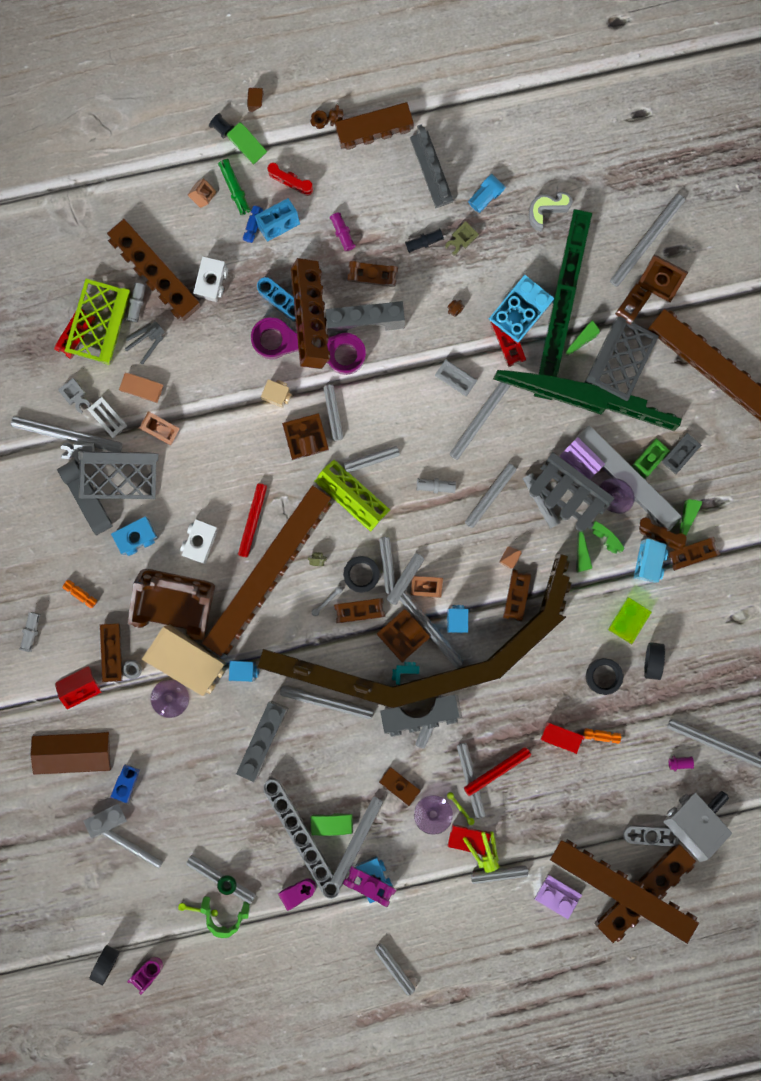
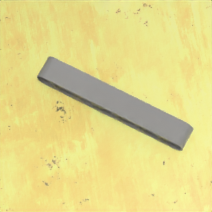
M587 426L577 436L605 463L602 469L660 526L671 530L682 519L681 515L593 428Z
M268 779L263 786L264 793L321 892L328 899L337 897L340 887L336 886L337 890L334 893L326 891V886L332 884L331 879L334 874L284 787L278 779ZM271 782L276 783L278 786V790L274 793L269 792L267 785ZM280 799L286 800L287 808L280 809L277 806V801ZM294 816L297 819V824L295 826L288 825V817ZM299 833H304L307 836V841L300 843L297 841L296 836ZM314 850L317 853V857L310 860L307 858L306 852ZM323 867L326 869L327 874L323 877L318 876L316 869Z

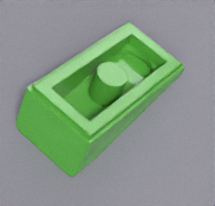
M241 122L228 132V139L253 165L267 153L265 148Z
M593 320L565 353L569 356L600 334V330Z
M656 438L631 467L641 477L646 479L670 450Z
M692 499L684 501L679 534L687 535L702 505V501Z
M583 532L577 533V573L593 568Z

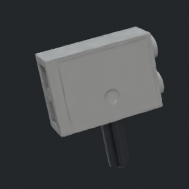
M720 791L708 805L696 792L690 795L685 794L678 800L680 804L677 807H672L666 813L668 817L663 822L699 862L710 859L732 834L716 815L719 809L729 800L728 794Z

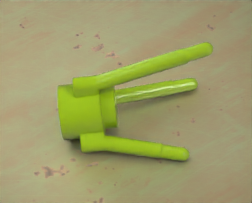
M493 831L490 832L493 853H491L485 832H482L487 854L482 856L483 860L480 859L466 837L463 838L477 860L479 868L484 867L486 873L500 868Z

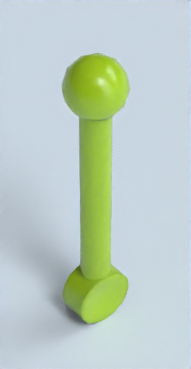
M447 793V798L453 801L467 819V823L474 825V818L466 813L454 798V793Z
M180 903L178 906L180 911L201 912V908L186 906L185 903ZM213 909L211 911V916L216 917L218 915V911L216 909Z

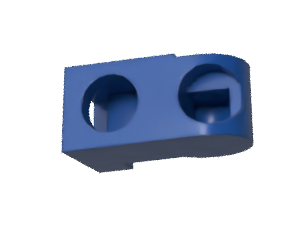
M125 764L120 776H118L111 798L129 804L140 769Z

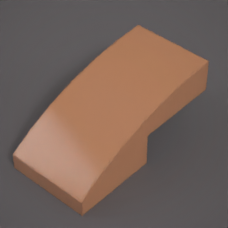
M125 372L119 390L158 403L164 385Z

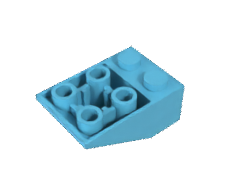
M524 275L490 316L489 320L519 343L545 313L555 298Z

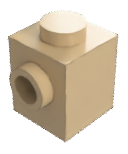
M268 379L261 399L283 408L285 404L288 405L292 394L289 393L290 389L287 387V383L280 380L274 382Z

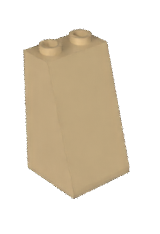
M170 624L161 629L142 658L143 661L201 696H205L207 693L211 694L216 686L214 684L217 677L221 678L227 670L224 667L227 662Z

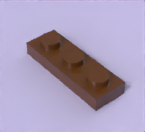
M120 623L100 624L102 682L123 681Z

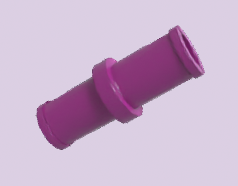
M341 213L332 214L329 218L336 230L335 235L339 237L344 251L347 252L354 249L356 245L350 236V229L348 226L346 227Z

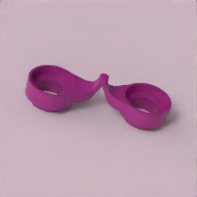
M264 318L258 321L251 331L252 346L256 353L265 359H278L283 355L299 351L297 333L278 318ZM268 330L278 331L282 335L281 345L274 350L264 348L261 345L263 333ZM341 333L329 337L327 346L330 351V360L327 364L330 368L342 375H350L360 370L366 359V350L362 340L351 333ZM349 345L356 350L357 358L352 364L342 365L336 361L335 352L340 346Z

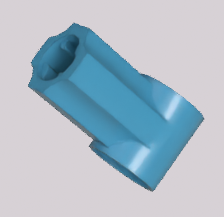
M491 174L482 183L481 188L470 198L468 203L475 211L480 213L493 199H496L504 191L506 186Z

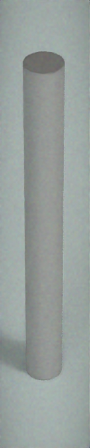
M109 830L102 834L158 869L163 863L161 860L113 831Z

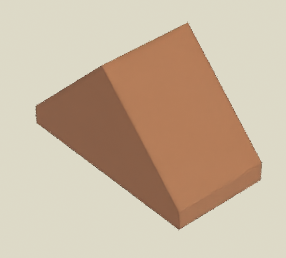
M414 576L412 579L411 595L441 598L443 578Z

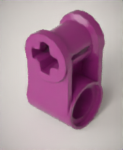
M306 878L280 891L278 895L286 910L289 911L313 896L316 884L312 879ZM304 884L311 887L309 893L307 890H302Z
M158 957L149 958L128 979L127 983L133 984L139 990V994L142 995L163 969L162 960ZM149 964H155L158 970L155 972L151 971Z

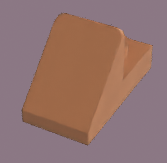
M149 411L139 427L145 433L156 437L168 445H172L180 429Z

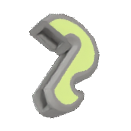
M558 192L556 199L548 194L536 196L529 208L528 217L531 226L541 232L543 229V213H567L573 202L570 194Z

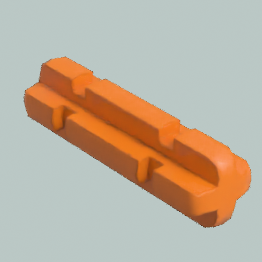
M67 580L63 584V589L71 592L70 594L82 603L85 602V605L89 608H93L97 604V600L94 597H90V594L79 586H75L72 581Z
M585 728L583 732L585 739L591 740L593 738L597 741H612V743L617 744L621 742L620 733L613 732L612 734L608 731H593V729Z

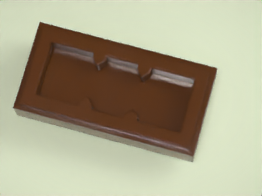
M392 767L388 769L379 781L380 784L408 806L411 805L421 792L420 789Z

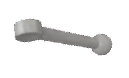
M337 586L333 594H331L317 609L312 610V615L318 616L319 611L325 605H327L337 594L343 592V588L341 586Z

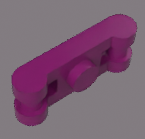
M351 866L348 878H345L343 885L388 907L390 904L389 899L395 894L397 889ZM357 876L362 878L360 884L355 883ZM380 888L385 890L383 896L377 894Z

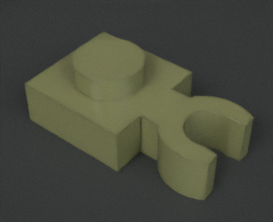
M465 221L452 234L455 240L448 241L445 248L454 246L456 249L452 252V255L455 256L458 254L460 246L466 249L479 234Z

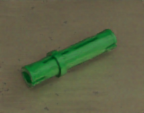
M224 159V163L220 161L218 166L232 194L230 197L236 203L239 214L245 215V211L247 213L251 212V208L245 198L246 194L238 183L229 159Z

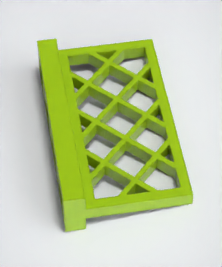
M85 278L65 352L110 365L131 294L130 290ZM88 284L97 286L100 293L89 297L87 293ZM110 290L118 292L116 299L108 303L104 293ZM102 295L106 305L96 309L92 300ZM90 302L95 311L85 316L81 310L82 305ZM109 307L112 313L111 317L103 321L98 312ZM97 314L101 323L91 328L87 318ZM85 320L89 329L79 334L76 329L77 323ZM103 325L106 329V335L98 339L93 330ZM92 332L96 341L86 346L81 336ZM80 338L84 347L78 351L70 349L72 341ZM98 343L101 348L100 356L91 355L88 348Z

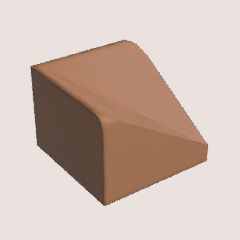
M203 178L195 183L188 196L202 208L209 204L217 191Z
M507 547L499 563L509 569H513L522 553L520 550Z

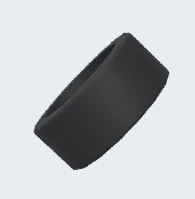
M365 556L352 558L347 562L343 572L344 581L347 586L353 591L360 593L373 589L378 583L380 575L374 560ZM365 563L372 569L373 577L367 585H356L351 580L350 571L356 564Z
M649 642L645 655L644 676L646 679L661 680L665 663V645Z
M602 658L595 660L589 665L585 677L592 691L597 694L609 695L619 690L623 683L624 675L622 668L617 662L612 659ZM607 665L615 671V682L608 688H601L594 682L593 674L599 666Z
M106 945L89 979L103 986L120 951Z

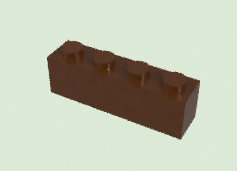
M408 102L334 122L340 147L346 150L353 149L361 143H364V145L371 144L379 138L383 140L389 139L393 134H407L414 127Z

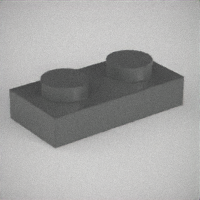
M686 433L662 460V463L676 475L702 445Z

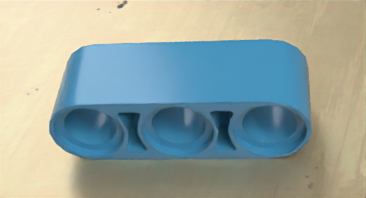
M261 278L257 283L259 294L286 317L296 322L295 315L290 313L291 309L294 308V298L270 278ZM264 284L271 285V289L267 292L262 291L261 287ZM284 296L286 300L284 303L279 304L276 302V298Z

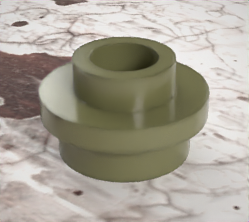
M313 552L312 555L308 556L309 565L324 566L327 557L323 556V553Z

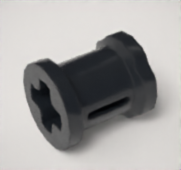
M220 113L216 114L209 123V127L217 130L223 139L234 128V125L226 122Z

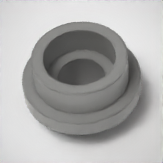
M128 660L123 665V674L129 679H135L142 673V666L136 660ZM130 666H135L136 671L134 673L129 671Z

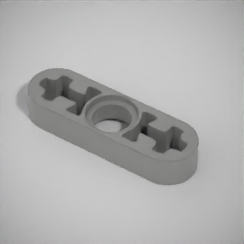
M630 825L623 831L624 839L630 844L676 846L680 842L677 836L676 839H672V842L667 838H662L663 842H660V831H663V835H670V832H672L670 828ZM632 829L638 834H641V830H644L642 833L643 841H640L641 837L638 836L631 840V837L627 836V834L631 833ZM651 830L657 833V838L654 841H648L646 838L647 833Z

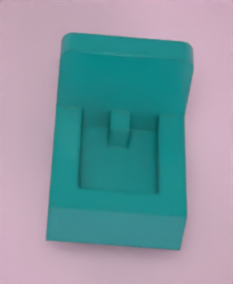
M404 662V665H396V669H392V681H396V685H400V673L420 674V666H416V662Z

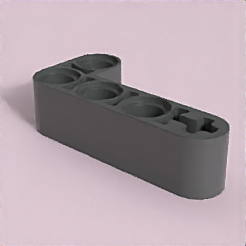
M72 460L58 468L57 471L61 479L68 485L94 534L97 536L113 527L99 499L79 498V463L76 460ZM90 482L84 486V494H91L94 491Z

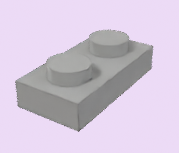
M118 803L83 822L91 839L127 822Z

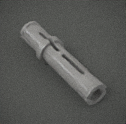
M533 473L522 478L528 489L532 486L529 484L532 478L536 481ZM541 493L539 496L533 497L550 529L561 523L553 509L545 506L546 496Z

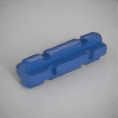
M259 206L252 207V215L249 216L245 228L247 232H244L243 235L245 242L253 243L254 233L257 232L258 228L255 215L263 212V208Z

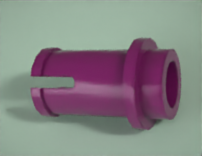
M672 756L668 760L669 769L674 772L677 769H694L692 756L681 758Z

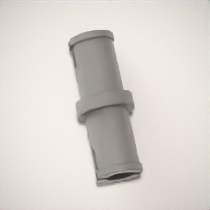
M134 283L132 297L128 301L130 305L126 320L138 323L140 309L144 305L142 301L146 285Z
M417 478L416 490L433 491V493L437 494L438 492L455 494L456 481H439L438 478L434 480Z
M28 612L26 626L22 630L24 634L20 650L32 652L34 638L38 634L36 630L41 614Z

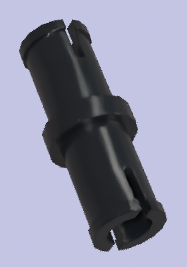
M439 228L425 235L422 233L420 237L405 241L408 252L411 253L423 247L426 249L429 245L444 240V236Z

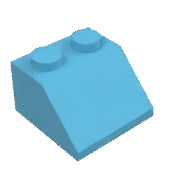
M651 539L641 541L633 578L658 583L659 579H663L664 568H662L663 561L667 560L668 556L666 544Z

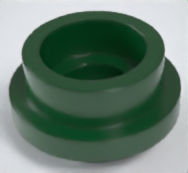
M230 875L222 876L217 883V888L223 895L232 894L237 887L235 878ZM224 882H230L231 887L225 888Z

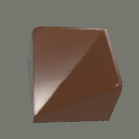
M263 88L248 89L247 107L249 112L261 108L264 95Z

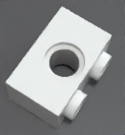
M202 256L193 292L195 297L218 302V298L222 297L224 291L222 281L228 275V268H226L224 261ZM210 276L217 277L216 282L213 284L207 283V279Z
M196 519L194 523L191 522L187 531L189 534L188 540L183 541L180 549L183 552L182 556L205 564L218 528ZM201 536L203 544L197 547L194 545V538Z

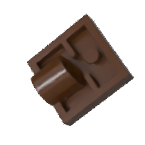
M319 413L282 423L292 461L329 451Z
M406 609L377 633V636L402 663L430 638Z

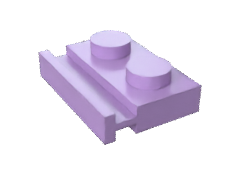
M578 437L560 455L565 462L588 479H591L605 465Z
M548 874L534 899L569 919L582 894Z

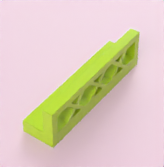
M335 460L331 461L314 480L315 483L370 532L390 511L385 504ZM333 467L338 471L339 475H335L330 469ZM345 481L350 482L353 488L348 487ZM359 494L366 496L367 501L360 498ZM374 507H378L383 513L379 515L374 510Z

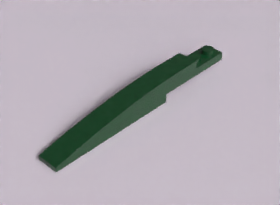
M573 209L538 372L540 375L558 377L592 218L591 212ZM534 393V397L553 400L551 398Z
M497 370L493 377V380L600 415L607 409L671 431H675L682 421L675 414L663 413L654 407H646L648 401L646 399L630 395L629 400L625 401L597 385L559 377L508 370Z

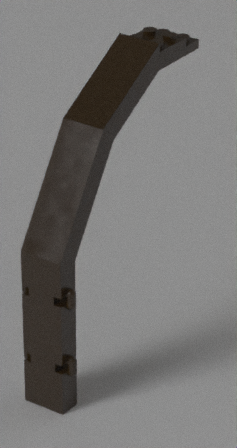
M559 554L555 556L540 611L486 661L393 687L267 649L262 650L257 668L390 708H396L500 679L566 618V616L560 615V612H563L565 609L566 601L564 597L566 593H569L572 582H569L570 577L563 575L564 572H567L570 561H567L568 556Z

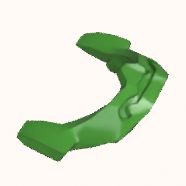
M205 896L203 898L201 913L206 915L207 928L214 936L229 938L238 931L241 921L248 919L250 904L246 901L243 902L241 912L237 916L238 920L230 928L225 926L217 927L212 921L210 897Z

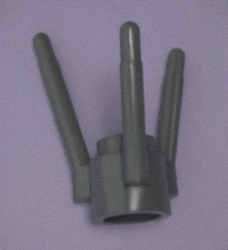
M156 321L152 324L149 323L143 329L126 338V341H129L143 334L127 346L125 351L130 350L146 337H149L151 341L155 339V342L140 362L144 364L158 343L163 340L161 335L165 333Z

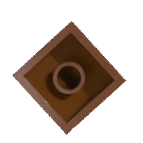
M654 254L638 284L645 290L671 303L688 272Z

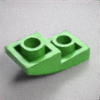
M594 521V526L591 529L593 530L592 534L599 538L606 537L603 543L607 546L606 549L615 554L623 552L624 547L619 539L605 526Z
M334 813L332 815L313 814L310 816L312 835L329 836L353 833L352 814Z

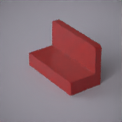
M89 666L55 683L58 698L67 710L102 693L99 685L93 678Z
M547 722L540 740L577 754L585 736Z
M452 824L448 847L471 852L463 840L466 837L477 854L485 855L486 848L482 837L483 831ZM484 831L489 842L491 834L490 832Z

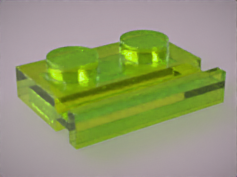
M627 597L609 626L608 631L632 645L652 611Z

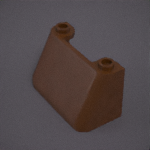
M142 569L133 583L128 624L136 628H143L149 622L164 625L170 624L173 627L186 629V634L193 640H203L215 585L205 580L153 569Z

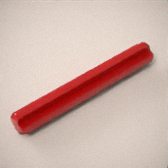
M258 483L256 486L238 555L247 558L249 556L267 490V485Z
M527 747L522 748L464 786L466 794L468 796L473 795L531 756Z

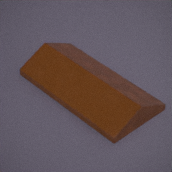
M109 732L32 736L30 756L33 775L111 771Z

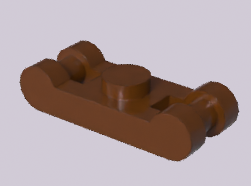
M357 261L349 262L350 274H348L347 281L396 287L397 280H395V274L398 273L397 266H384ZM358 270H363V276L357 275ZM382 273H388L387 279L382 278Z
M637 283L615 313L616 316L626 319V323L631 325L652 295L649 291L645 292L641 289V286Z
M646 517L640 520L639 532L642 535L666 544V546L678 551L685 549L687 537L684 534L676 535L666 527H658L652 524L651 520Z
M711 537L688 545L682 551L674 550L668 552V556L673 562V570L675 571L721 555L719 549H716L715 538ZM707 545L709 553L705 554L703 546ZM684 554L686 561L681 562L678 555Z
M512 569L503 618H515L516 621L522 622L531 573H520L518 570ZM516 581H524L523 586L516 585ZM512 604L519 606L518 611L511 610Z
M383 598L334 604V610H337L336 624L386 617L382 604H384ZM370 605H375L374 613H370ZM350 608L351 616H345L344 609Z

